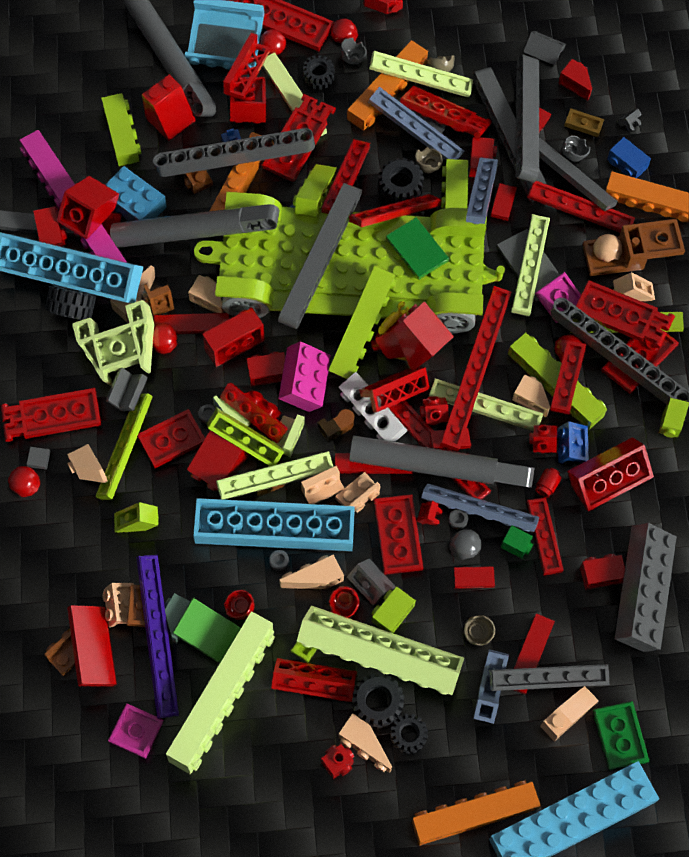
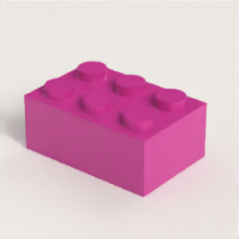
M301 341L287 347L278 399L308 412L323 407L331 355Z

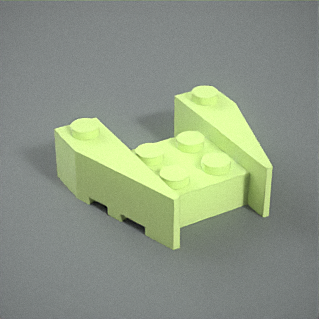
M143 300L125 306L129 320L128 324L101 333L99 332L98 324L91 318L72 323L76 341L84 350L85 355L95 367L102 381L110 386L112 385L110 373L119 370V368H126L140 363V367L145 372L151 373L154 321L150 306Z

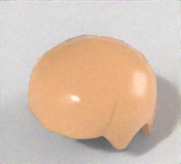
M602 235L597 238L593 245L594 254L597 258L606 262L614 259L618 260L622 254L621 241L614 235Z

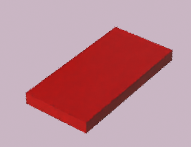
M667 333L660 348L654 347L653 342L645 339L641 342L631 338L626 344L657 367L678 346L679 342ZM617 352V353H616L618 356L623 357V354H622V353H620V352ZM610 361L601 370L629 394L640 385ZM631 364L633 367L639 368L636 364Z
M413 495L375 498L374 507L384 575L423 570Z
M69 606L67 610L78 686L116 685L109 630L105 618V607Z

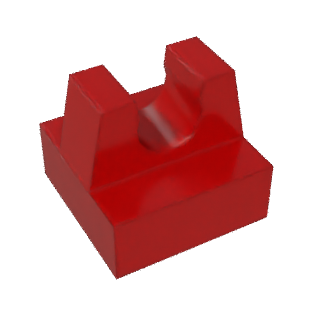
M434 501L422 503L417 522L434 526L438 525L440 521L435 518V515L442 514L443 510Z

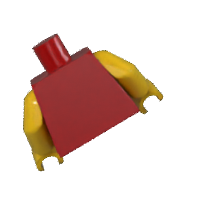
M404 301L399 302L398 310L396 312L393 311L378 328L375 340L371 341L372 349L374 351L382 350L388 359L397 358L406 361V357L393 330L399 324L396 321L400 318L399 316L409 313V307L401 310L405 306Z

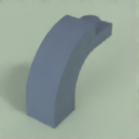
M489 649L477 696L474 719L494 724L499 705L500 691H490L489 670L506 669L509 654Z

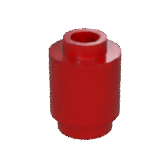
M554 468L545 469L536 484L535 491L546 498L553 495L562 479L560 472Z

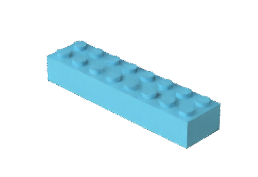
M0 232V271L122 302H136L143 266Z
M197 499L194 541L195 544L352 551L355 506Z
M639 761L492 835L489 841L498 857H551L654 804L659 800V797Z

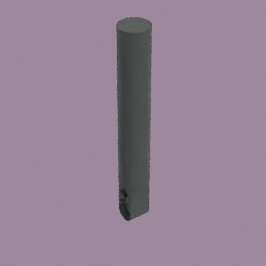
M122 0L168 75L170 74L181 85L194 115L198 117L214 116L216 113L214 101L149 0Z
M267 204L117 222L111 225L110 236L116 247L119 248L273 230L277 227L280 210L275 205Z
M354 435L349 458L350 462L493 485L494 482L532 487L535 470L533 467L498 462V458Z

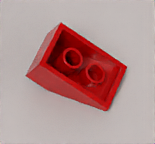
M241 77V78H242V80H246V79H249L250 77ZM265 77L255 78L244 100L230 96V122H266ZM237 87L234 91L242 93L243 87Z

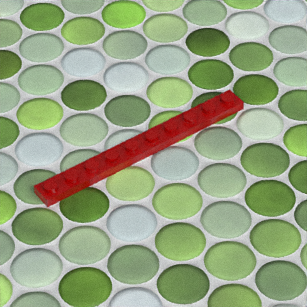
M496 286L493 287L440 446L457 452L461 447L511 295L510 291Z

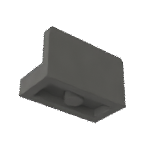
M533 31L530 34L524 52L555 65L566 44Z
M119 368L106 401L122 412L134 411L147 377L143 374L132 375L124 368Z
M370 559L358 563L347 576L373 606L389 590L395 588V585Z

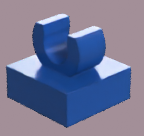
M238 129L226 130V133L221 134V139L223 142L239 140L241 136Z

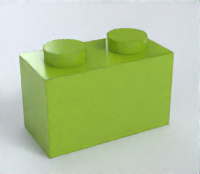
M397 586L393 591L389 590L383 598L385 600L381 606L377 605L371 613L373 615L372 623L390 633L395 632L414 608L416 600Z

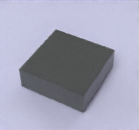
M30 447L27 466L47 470L50 449Z

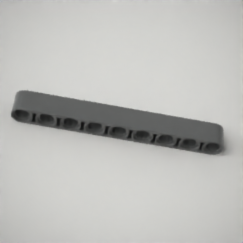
M522 54L516 66L515 175L518 179L534 183L539 174V60Z
M491 67L474 71L472 73L474 84L516 171L515 116ZM539 169V174L536 181L546 184L545 179ZM520 179L528 196L532 182Z
M303 128L163 152L154 156L153 163L157 174L161 177L307 153L314 149L315 142L312 131Z
M346 183L342 185L283 306L278 319L279 323L294 329L298 328L348 225L349 215L353 214L362 193L361 189Z
M557 298L554 301L550 313L554 320L666 405L670 398H681L683 401L689 402L688 390L567 299ZM560 307L564 311H559L557 308ZM571 319H577L579 322H574ZM586 330H591L593 334L588 333ZM601 341H605L609 345H604ZM617 352L622 353V354H623V357L618 356L616 353H617ZM631 364H636L639 368H635ZM646 375H650L654 379H649ZM662 387H667L669 391L663 390Z

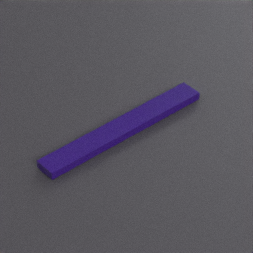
M158 555L138 556L136 559L157 719L179 716Z

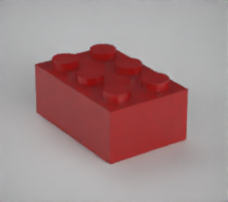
M252 307L248 310L240 311L235 317L227 318L220 325L210 327L203 333L205 351L215 367L265 341L264 325Z

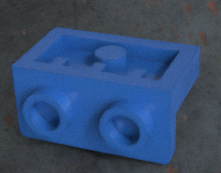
M568 421L558 427L557 454L559 463H564L568 460L578 463L588 461V426Z

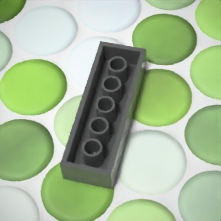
M650 523L631 527L615 632V640L642 652L661 650L676 545V536Z

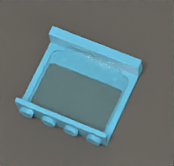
M194 0L195 11L188 52H185V57L190 64H206L208 67L221 66L230 70L250 33L257 34L258 44L260 43L264 19L263 5L226 0ZM256 62L249 63V68L255 67Z

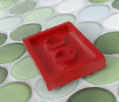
M189 409L139 433L137 436L154 468L200 447L205 440Z

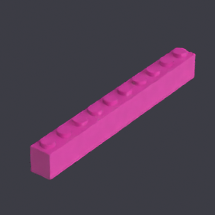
M37 130L20 139L22 146L20 151L24 157L29 158L28 163L32 170H37L38 179L41 183L45 182L48 194L54 196V202L57 208L60 209L64 191L75 184L40 131ZM102 224L88 239L80 236L82 238L80 239L84 249L88 248L90 254L126 262Z

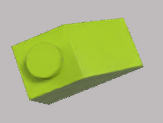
M670 398L662 414L659 433L670 438L679 436L689 402Z
M139 502L114 513L115 532L146 531L158 526V507Z

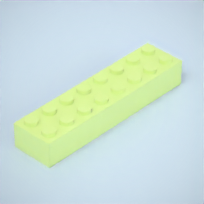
M311 606L305 615L297 638V642L305 647L320 649L325 654L340 656L345 661H355L363 667L378 669L383 674L398 676L403 681H413L421 687L436 689L441 694L453 695L464 658L314 606Z
M251 611L167 751L166 756L171 764L189 774L199 768L203 752L207 753L213 743L211 741L214 734L218 735L223 726L222 720L225 716L228 717L234 706L232 703L235 698L239 699L244 691L242 686L245 681L249 682L254 674L253 668L256 663L260 664L262 661L265 647H270L275 638L273 636L272 622Z

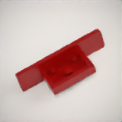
M227 384L220 398L275 443H279L288 428L277 420L282 414L277 406L265 400L258 391L252 390L244 393L234 384Z

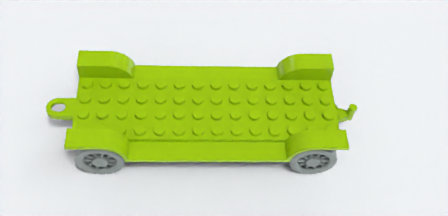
M227 192L225 209L272 204L277 206L280 212L277 227L273 230L224 235L223 242L201 241L196 244L194 255L198 261L220 265L215 296L223 297L222 309L227 314L235 317L240 311L248 310L252 307L259 318L265 316L269 310L282 311L328 214L322 213L321 210L317 217L296 214L295 208L282 207L279 201L266 195ZM445 208L434 212L430 217L405 215L365 227H359L348 222L305 313L352 316L373 267L376 265L396 274L394 278L397 279L394 289H389L387 296L390 298L386 307L382 306L379 311L382 314L381 318L386 319L393 311L396 312L398 310L397 306L401 301L405 302V306L401 310H405L407 307L410 309L415 304L419 306L425 302L451 334L471 330L475 326V316L483 314L482 285L501 281L505 272L503 266H498L496 270H493L483 264L487 216L485 224H473L466 222L467 208ZM416 217L449 257L447 263L419 280L386 240V235ZM211 247L213 252L210 255H203L199 253V249Z

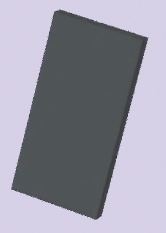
M528 229L500 242L496 246L517 278H519ZM544 251L535 293L560 276ZM534 293L533 302L536 304L540 301Z

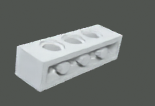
M355 372L339 386L342 391L340 395L347 402L351 401L354 404L352 409L359 416L363 415L366 418L364 423L371 430L375 429L378 432L376 436L379 440L396 442L408 430L389 408L377 413L368 414V409L372 406L370 397H363L357 401L356 396L360 393L359 389L369 385ZM377 396L379 406L381 405L382 400ZM383 420H387V426L380 428V423Z

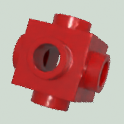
M431 396L423 399V406H420V416L424 418L426 424L438 425L442 422H448V403L445 397Z
M534 425V431L530 433L529 444H533V452L557 453V426Z
M342 744L339 746L333 745L326 751V755L321 758V763L334 779L340 774L342 776L346 775L353 769L351 766L354 763L352 759L354 754L349 747L344 748Z

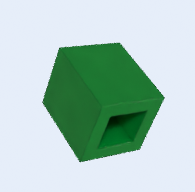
M511 526L501 548L522 559L524 553L529 554L533 546L530 543L533 536Z

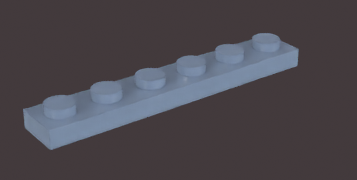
M381 87L370 97L368 103L429 149L439 151L445 161L447 159L458 160L464 153L463 149Z
M479 159L466 222L485 224L498 159Z
M428 483L421 497L428 502L434 501L448 508L460 509L467 514L480 515L487 520L500 521L504 525H513L524 531L535 532L539 521L538 516Z

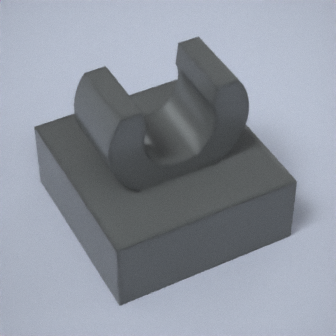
M639 109L631 110L619 118L617 122L620 126L626 125L628 131L635 130L632 125L633 123L635 126L641 125L638 117L642 114Z

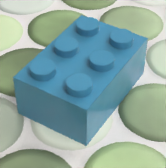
M125 166L105 184L119 193L114 211L121 214L128 221L156 218L167 207L163 194Z

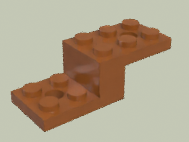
M677 219L624 225L620 235L617 237L622 245V254L618 260L614 259L606 262L598 259L594 254L593 247L597 239L583 241L582 244L590 276L643 270L647 259L684 255L685 252ZM664 236L667 241L661 242L657 237Z

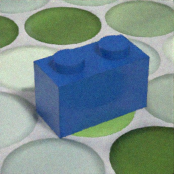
M623 137L610 149L607 160L612 166L620 169L624 175L638 178L648 168L651 158Z

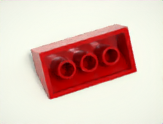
M633 437L567 471L571 485L587 511L654 477L645 445Z

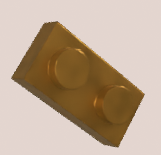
M570 109L564 126L598 137L604 119Z

